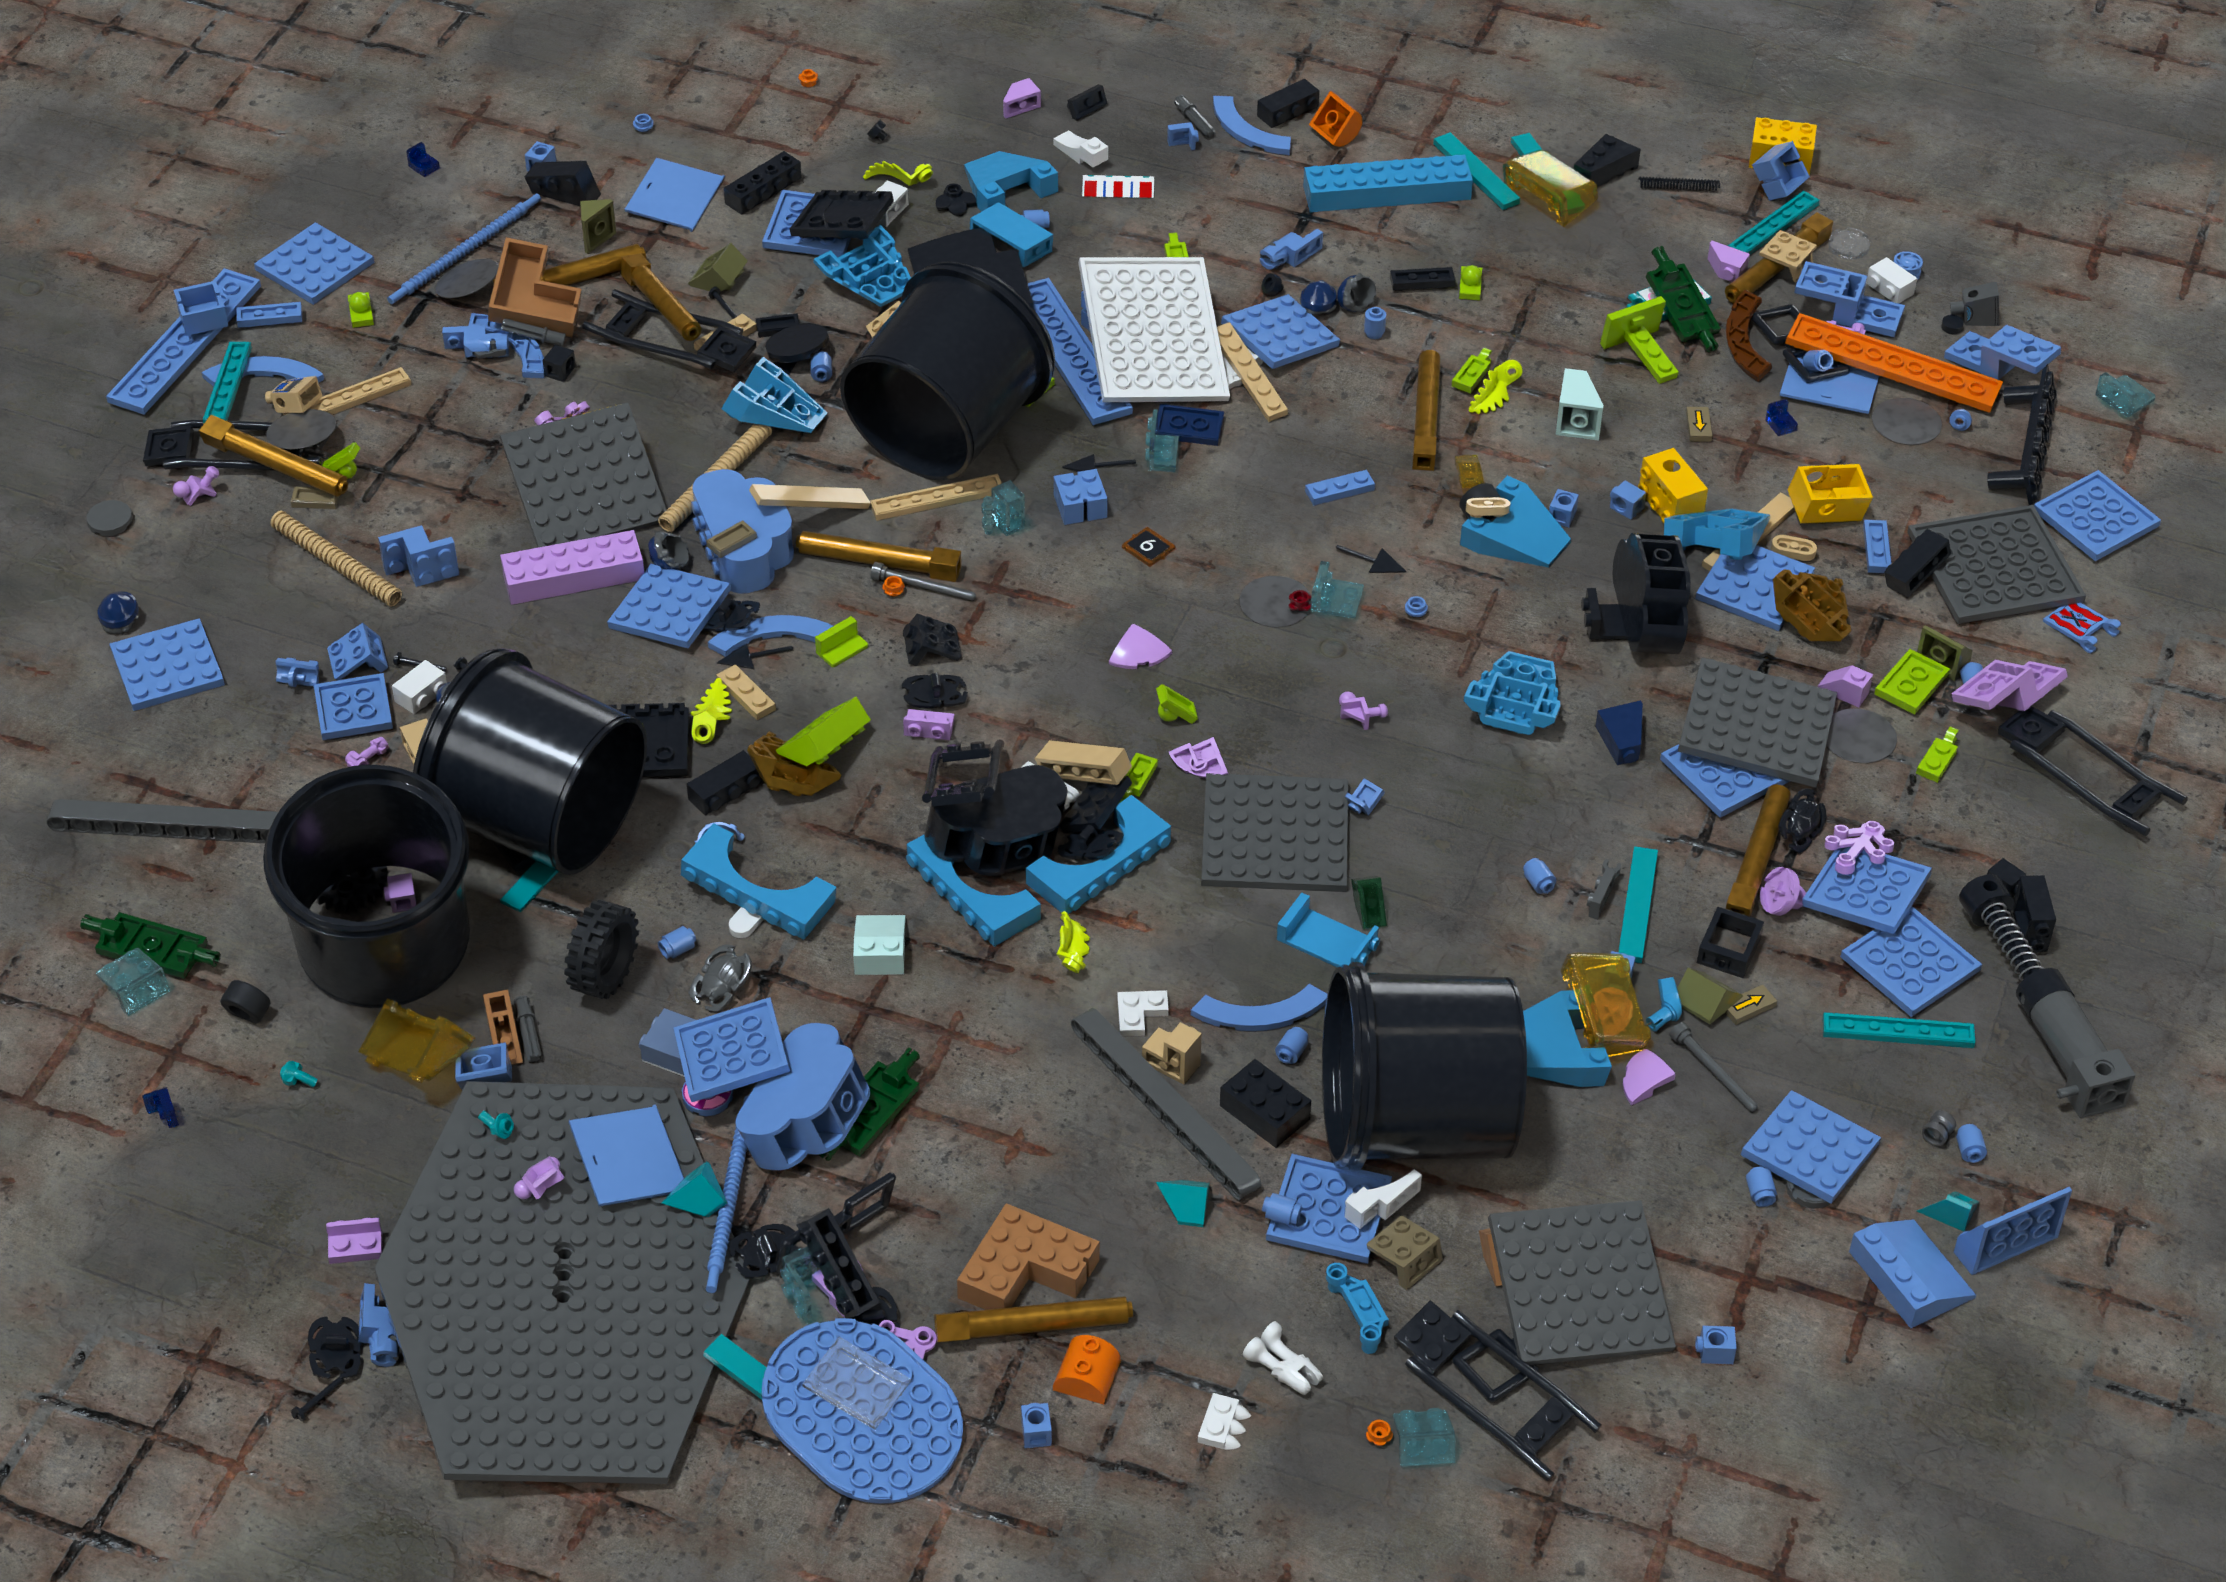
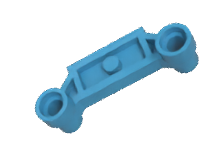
M1337 1262L1332 1263L1326 1269L1328 1289L1333 1293H1341L1361 1328L1360 1341L1363 1352L1373 1354L1377 1351L1383 1327L1388 1326L1389 1319L1366 1279L1361 1281L1347 1275L1345 1265Z

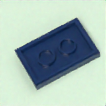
M1160 404L1153 438L1218 446L1224 420V411Z

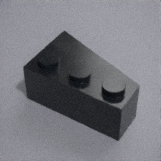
M1605 134L1574 164L1572 184L1591 191L1608 183L1609 179L1616 175L1620 177L1629 169H1637L1641 149L1614 136Z
M587 161L535 162L524 176L532 194H539L543 197L581 206L580 201L597 200L601 195Z

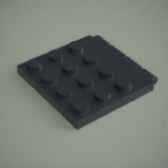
M821 190V192L815 193L790 227V234L800 238L819 237L824 239L827 237H837L838 239H866L894 202L893 194L891 191H877L876 193L874 191H857L856 193L855 190H839L838 192L836 190Z
M664 703L645 704L644 709H641L640 704H621V709L617 710L638 719L646 731L647 754L642 777L688 775L689 707H685V703H668V708H664ZM616 704V705H609V706H611V707L617 709V704Z

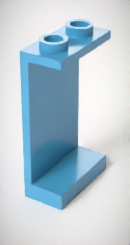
M999 202L970 218V230L982 228L1018 249L1022 267H1026L1052 252V233Z
M1301 892L1279 921L1277 940L1335 967H1340L1343 964L1349 966L1351 962H1361L1365 966L1368 955L1371 951L1375 952L1379 946V927L1374 925L1368 935L1309 909L1310 896Z

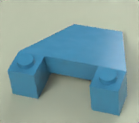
M998 151L964 164L973 195L976 198V205L981 212L998 202L1005 206L1004 191L1023 183H1027L1040 198L1058 192V172L1048 161Z
M764 357L755 365L745 384L740 381L732 389L721 408L728 416L741 422L812 433L828 414L781 368Z
M1507 475L1496 487V491L1501 498L1510 501L1509 513L1503 517H1496L1493 522L1483 517L1474 518L1470 516L1462 525L1460 545L1478 554L1549 568L1570 544L1571 538L1526 483Z
M1732 508L1674 515L1664 519V535L1679 536L1683 550L1686 549V546L1694 544L1720 548V554L1729 555V559L1741 560L1743 556L1752 554L1770 520V514Z
M1584 990L1559 991L1523 1011L1527 1047V1076L1578 1087L1605 1085L1612 1068L1605 1047L1581 1048L1575 1029L1584 1028L1586 1023V1009L1589 1002Z

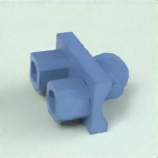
M277 658L276 682L288 683L290 687H296L297 684L314 687V684H319V663L317 661L309 660V662L298 661L295 658Z

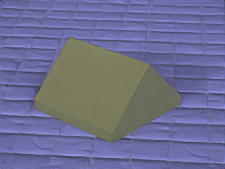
M611 199L580 201L584 248L587 254L616 234L614 205Z
M1687 968L1677 987L1682 1008L1708 1024L1713 1023L1743 997L1741 993L1705 972L1692 968Z

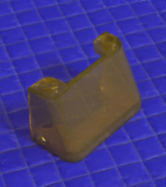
M1537 150L1509 159L1503 164L1504 183L1513 192L1525 188L1548 203V211H1555L1559 218L1556 219V222L1563 227L1598 199L1597 185L1594 181L1587 179L1565 165L1548 151Z
M1571 953L1566 956L1561 968L1563 980L1569 981V988L1573 987L1585 1026L1583 1035L1587 1037L1589 1047L1585 1048L1605 1047L1608 1057L1641 1051L1646 1048L1648 1041L1651 1040L1650 1029L1644 1024L1629 975V960L1624 958L1622 954Z
M387 999L358 1052L366 1057L365 1062L376 1068L381 1064L408 1074L409 1078L422 1084L424 1080L429 1082L470 1049L476 1038L446 1018L438 1016L437 1020H433L419 1015L409 1008L406 1010L399 1006L397 1002Z

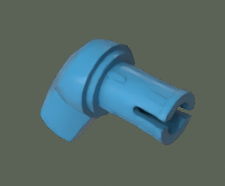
M1674 977L1657 980L1661 1009L1646 1018V1023L1652 1022L1648 1025L1652 1031H1657L1669 1021H1677L1682 1015L1681 999Z

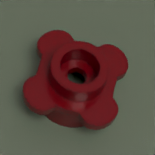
M1297 590L1289 595V600H1291L1289 609L1293 611H1309L1311 609V604H1309L1311 595L1306 591Z

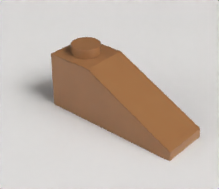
M508 990L483 994L492 1044L506 1042L511 1065L523 1063Z

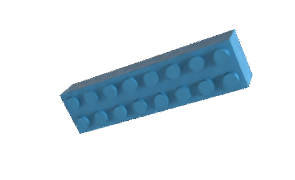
M1465 155L1304 167L1303 188L1310 212L1471 200L1473 179Z

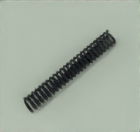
M1644 176L1638 178L1641 188L1643 182L1644 188H1646V181L1647 188H1649L1650 182V188H1652L1653 184L1654 189L1656 182L1657 189L1659 188V181L1660 189L1662 188V183L1663 189H1665V185L1666 189H1668L1670 183L1671 190L1672 182L1673 189H1675L1676 183V189H1678L1679 185L1680 190L1682 183L1683 190L1685 189V182L1686 190H1688V184L1689 190H1691V186L1692 190H1694L1695 183L1696 191L1698 190V183L1699 191L1701 190V184L1703 191L1704 186L1707 191L1708 183L1709 191L1711 190V184L1712 191H1714V185L1715 191H1717V187L1720 188L1719 179L1713 181L1712 179L1697 180L1696 178L1691 180L1690 178L1687 180V178L1671 179L1666 177L1664 179L1662 177L1661 179V177L1648 178Z

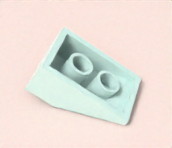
M856 915L853 954L855 975L904 974L905 915Z

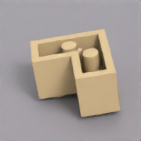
M1181 1022L1172 1032H1167L1158 1027L1142 1046V1056L1155 1070L1185 1084L1200 1066L1202 1033Z

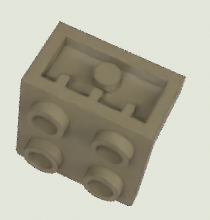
M1404 1216L1397 1218L1367 1243L1368 1250L1397 1267L1399 1285L1406 1290L1443 1261L1440 1238Z

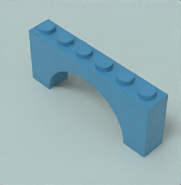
M1130 795L1117 804L1114 809V823L1119 827L1124 836L1119 846L1112 853L1098 861L1083 865L1061 864L1042 856L1026 867V884L1061 913L1066 911L1069 914L1073 910H1078L1089 899L1096 897L1106 887L1113 885L1117 879L1126 873H1130L1137 865L1150 859L1154 853L1166 848L1171 842V825L1134 796Z
M713 823L682 858L681 876L690 882L704 887L707 891L725 898L728 902L746 909L751 914L762 916L770 924L776 925L786 930L789 934L804 940L835 903L837 887L818 877H815L812 881L801 887L789 890L767 889L747 881L736 872L728 858L733 850L734 833Z
M924 835L907 844L906 860L912 868L915 867L921 873L922 878L926 882H930L935 887L936 892L941 897L944 896L949 901L951 907L955 911H959L964 916L965 921L970 926L973 925L979 931L980 936L984 940H988L994 947L1041 920V904L1026 889L1011 895H990L979 892L966 885L957 876L953 869L954 862L944 860L932 852L925 841Z

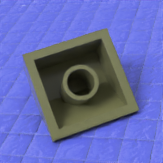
M729 243L707 257L688 284L691 287L710 291L715 286L720 289V292L724 289L728 291L735 285V278H738L745 271L743 267L748 260L732 243Z
M1925 625L1922 628L1917 652L1950 668L1947 678L1955 681L1960 676L1961 668L1965 664L1970 663L1973 650Z

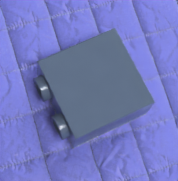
M664 1008L661 1014L654 1018L648 1033L644 1034L640 1039L639 1048L641 1049L642 1061L685 1077L673 1027L696 1020Z

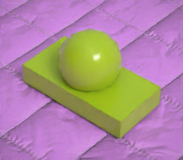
M1474 265L1461 266L1459 299L1480 300L1482 268Z
M356 292L348 295L352 327L374 325L369 292Z
M353 442L324 461L321 466L350 479L357 471V465L353 459H355L360 447L356 442Z
M1161 684L1156 688L1160 702L1158 715L1162 720L1171 722L1181 717L1191 724L1198 720L1194 702L1166 685Z

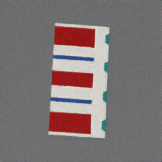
M1083 175L1082 197L1154 198V176Z

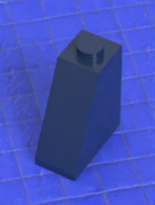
M1641 700L1597 711L1595 727L1616 765L1639 760L1643 708Z

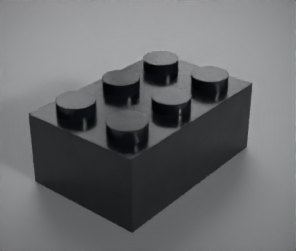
M1257 1059L1252 1060L1220 1087V1106L1275 1148L1310 1120L1312 1100Z

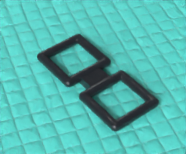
M1793 304L1754 312L1751 319L1774 345L1785 344L1788 334L1777 336L1763 319L1790 313L1796 320L1800 312ZM1785 344L1788 349L1783 350V356L1806 382L1849 373L1850 369L1846 364L1834 360L1833 363L1836 365V368L1828 369L1824 372L1809 373L1796 358V355L1805 354L1808 351Z
M894 1173L886 1174L845 1200L843 1210L834 1216L843 1235L889 1206L896 1180ZM882 1190L879 1201L854 1217L852 1216L855 1206ZM798 1230L781 1242L776 1265V1272L778 1274H784L811 1256V1252L808 1246L789 1257L791 1247L801 1241Z
M1496 1329L1489 1334L1517 1356L1514 1338L1510 1339L1501 1329ZM1477 1341L1455 1355L1452 1362L1490 1402L1497 1401L1529 1380L1528 1377L1520 1372L1493 1390L1466 1362L1488 1348L1482 1342ZM1536 1364L1530 1365L1532 1368L1539 1372V1368L1536 1366Z

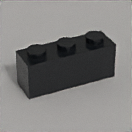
M1306 79L1300 80L1259 99L1257 103V117L1271 128L1276 127L1319 107L1320 90Z
M1927 528L1921 535L1916 537L1915 541L1900 554L1893 564L1886 568L1884 573L1887 587L1909 597L1951 555L1949 539Z
M743 750L688 782V800L706 816L712 811L718 810L729 801L738 798L751 788H755L762 782V778L750 755Z

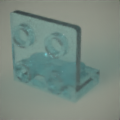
M1153 409V416L1148 417L1147 430H1151V432H1146V445L1150 446V448H1146L1145 461H1149V470L1175 472L1179 436L1157 435L1158 409Z
M1321 561L1312 590L1311 611L1356 618L1364 585L1332 579L1333 572H1329L1330 562Z
M139 948L128 951L122 957L96 971L97 977L117 994L122 1010L127 1016L171 991L163 968Z
M1431 1408L1424 1412L1403 1410L1400 1413L1393 1414V1421L1399 1435V1462L1401 1466L1455 1463V1432L1446 1410Z

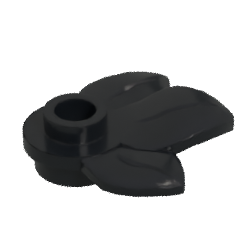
M952 183L947 185L943 194L937 197L936 208L938 210L948 208L949 212L953 215H962L966 212L967 205L976 203V198L972 193L963 191L959 184Z

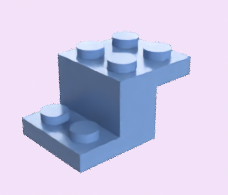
M422 525L378 537L386 576L408 570L415 586L418 587L459 575L455 544L452 537L429 542Z

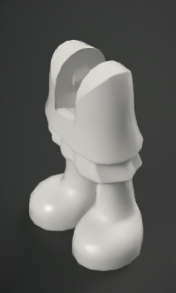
M1273 1321L1266 1327L1261 1339L1255 1337L1247 1344L1243 1351V1357L1248 1361L1261 1363L1271 1369V1375L1278 1378L1279 1382L1285 1383L1300 1394L1306 1395L1311 1390L1309 1383L1318 1385L1323 1379V1375L1308 1357L1306 1358L1303 1354L1297 1355L1281 1341L1282 1326ZM1269 1352L1274 1353L1276 1356H1278V1357H1279L1280 1359H1282L1283 1361L1277 1360V1359H1276L1273 1355H1271Z

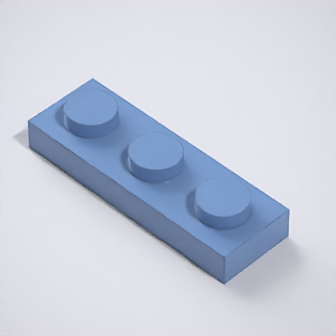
M301 302L237 307L238 328L302 322Z
M1367 470L1305 485V492L1313 506L1375 490V483Z
M1864 520L1863 531L1868 573H1884L1891 564L1887 520Z

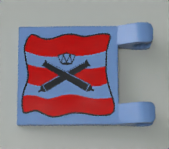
M2082 603L2061 606L2043 618L2044 623L2078 642L2087 653H2092L2096 650V647L2093 645L2097 643V638L2090 635L2101 627L2112 637L2120 633L2117 630L2121 626L2119 620L2108 619Z

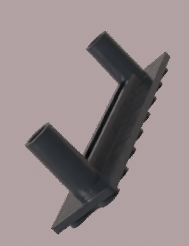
M2048 364L2042 369L2040 385L2004 387L2003 397L2005 404L2032 403L2020 470L1988 472L1987 476L1989 489L2026 488L2029 505H2034L2036 500H2039L2040 486L2042 485L2041 471H2044L2045 457H2047L2046 443H2049L2050 429L2052 428L2051 415H2054V405L2057 400L2053 371H2049Z

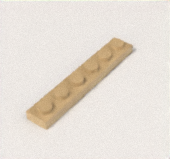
M1228 322L1218 326L1217 330L1222 353L1238 377L1241 378L1242 383L1267 421L1270 422L1288 415L1287 407L1231 323Z

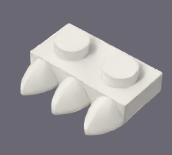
M1213 1393L1198 1435V1443L1224 1450L1239 1448L1241 1446L1240 1443L1232 1435L1242 1434L1246 1432V1429L1237 1420L1250 1418L1251 1414L1239 1404L1238 1399Z

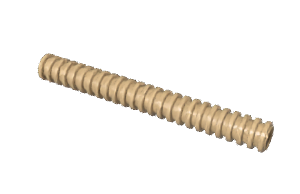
M753 424L704 474L721 469L735 471L772 434L771 426ZM693 484L658 518L660 526L665 531L673 532L693 512L691 502L694 501Z
M278 511L273 515L270 522L271 527L281 532L291 541L300 545L330 567H333L334 570L343 574V576L352 580L388 606H395L400 601L402 591L395 585L377 575L371 569L352 558L346 552H343L337 546H334L322 536H319L313 530H310L286 512Z

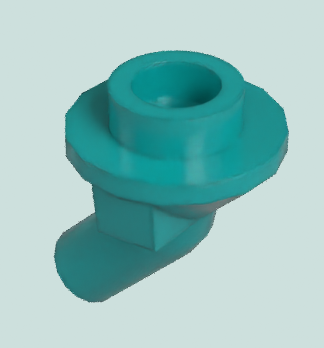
M288 1061L280 1071V1077L287 1086H294L297 1080L313 1088L318 1079L302 1071V1065L295 1061Z
M484 1110L478 1116V1119L490 1128L492 1135H497L501 1139H506L511 1135L514 1123L509 1114L501 1113L495 1119Z

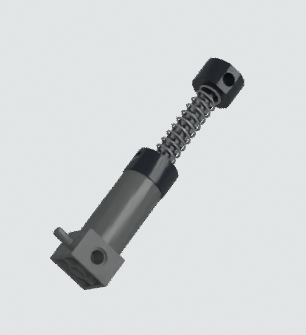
M1987 874L1976 877L1968 882L1959 894V901L1976 926H1989V931L1994 932L1993 937L1998 939L1997 944L2002 946L2001 951L2007 953L2006 958L2011 960L2010 965L2015 967L2014 972L2020 974L2019 980L2022 982L2016 989V997L2029 1018L2036 1025L2068 1078L2066 1086L2057 1089V1097L2060 1099L2067 1097L2079 1118L2126 1107L2135 1073L2120 1049L2107 1051L2059 970L2041 967V962L2037 960V955L2033 953V949L2028 945V941L2024 939V934L2020 932V928L2015 924V920L2011 918L2010 912L2014 907V899L2000 877L1995 874Z

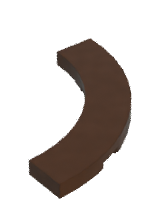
M1744 290L1731 308L1732 311L1726 324V338L1729 351L1736 364L1748 376L1759 382L1772 369V364L1762 358L1752 348L1748 337V329L1754 312L1762 304V298Z

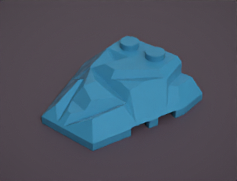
M881 225L875 227L868 238L863 239V245L839 257H836L830 250L814 258L813 261L827 277L880 307L900 298L907 282L911 279L907 268L901 262L902 256L900 252L897 253L893 237Z
M1508 651L1493 664V669L1490 672L1485 670L1478 682L1473 680L1469 684L1464 695V702L1472 711L1478 712L1480 721L1483 724L1514 731L1518 734L1530 735L1536 727L1545 728L1555 723L1560 710V701L1557 698L1558 688L1555 686L1554 662Z

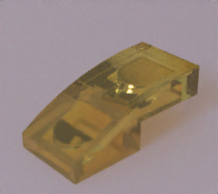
M1477 455L1455 456L1458 480L1462 488H1472L1484 483Z

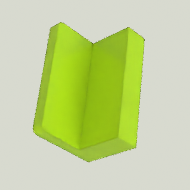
M852 616L815 636L816 654L831 667H836L868 648V643L858 635L857 621Z

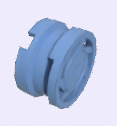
M1909 251L1900 252L1895 255L1893 262L1918 280L1923 265L1922 258L1916 253Z

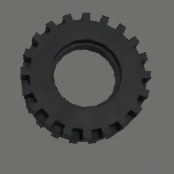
M603 900L593 901L590 908L586 907L584 909V916L577 919V928L571 932L573 937L571 943L567 945L569 953L565 957L564 962L567 963V968L564 970V974L568 976L566 983L571 985V990L600 999H609L610 994L615 995L617 993V986L621 987L623 985L624 976H628L630 972L628 968L630 963L634 962L635 957H633V953L638 946L636 937L639 935V930L636 929V926L639 922L638 919H635L636 913L631 911L632 909Z

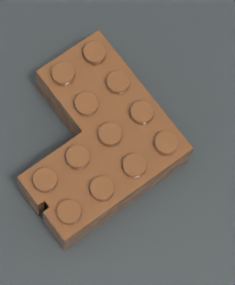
M506 237L489 303L488 321L502 324L503 320L507 318L544 329L548 327V330L565 333L567 337H573L581 303V288L542 281L547 263V245Z
M1006 1203L958 1277V1299L984 1310L1011 1308L1029 1279L1077 1298L1087 1281V1277L1091 1275L1100 1260V1241Z

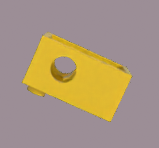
M1756 117L1749 168H1753L1752 164L1775 145L1793 141L1800 155L1799 161L1803 162L1810 175L1817 125Z
M1674 448L1643 458L1638 488L1646 492V500L1651 508L1661 517L1663 523L1667 517L1705 511L1708 488ZM1674 462L1680 465V469L1673 472Z
M1860 464L1798 466L1788 487V493L1800 523L1862 521L1873 499ZM1813 472L1822 473L1821 478L1816 481L1809 482L1807 476Z

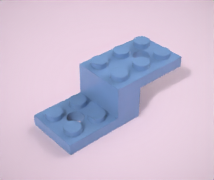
M1805 261L1794 292L1806 297L1836 303L1833 321H1837L1836 324L1852 327L1854 323H1861L1866 331L1895 337L1905 308L1903 304L1865 296L1866 275Z
M2006 325L1990 339L1969 331L1945 351L1944 358L1999 380L2015 366L2037 374L2061 354V347Z

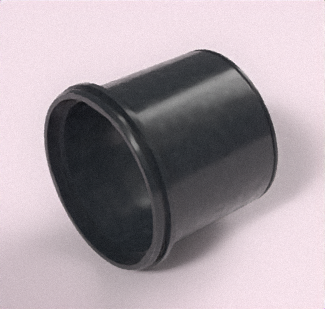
M947 261L929 265L911 277L903 290L902 303L845 369L840 383V392L845 410L862 437L878 453L896 466L917 476L933 480H948L961 475L1021 406L1037 401L1045 393L1050 385L1055 368L1054 347L1044 323L1032 306L1015 289L997 276L979 267L962 262Z
M491 649L479 654L467 663L442 694L423 732L415 758L413 773L429 780L448 796L461 814L467 831L566 875H574L585 870L599 858L622 826L635 799L643 775L647 754V736L643 724L638 719L533 670L529 659L522 653L511 649Z
M359 765L338 769L322 775L303 786L288 799L273 820L267 835L263 856L264 872L273 898L287 915L301 966L309 979L321 991L338 1001L358 1007L388 1008L416 1001L435 991L452 976L464 958L470 935L463 879L469 860V841L461 814L441 789L429 780L405 769L385 765ZM396 866L409 868L425 873L440 882L437 889L418 905L398 915L376 921L355 922L321 916L309 910L315 900L333 883L352 873L373 867Z
M1351 962L1349 966L1343 964L1337 967L1329 984L1322 1041L1323 1114L1327 1144L1333 1162L1340 1167L1347 1166L1350 1170H1360L1366 1160L1508 1159L1512 1157L1521 1135L1527 1085L1525 1021L1520 994L1514 980L1510 977L1367 973L1365 966L1361 962Z

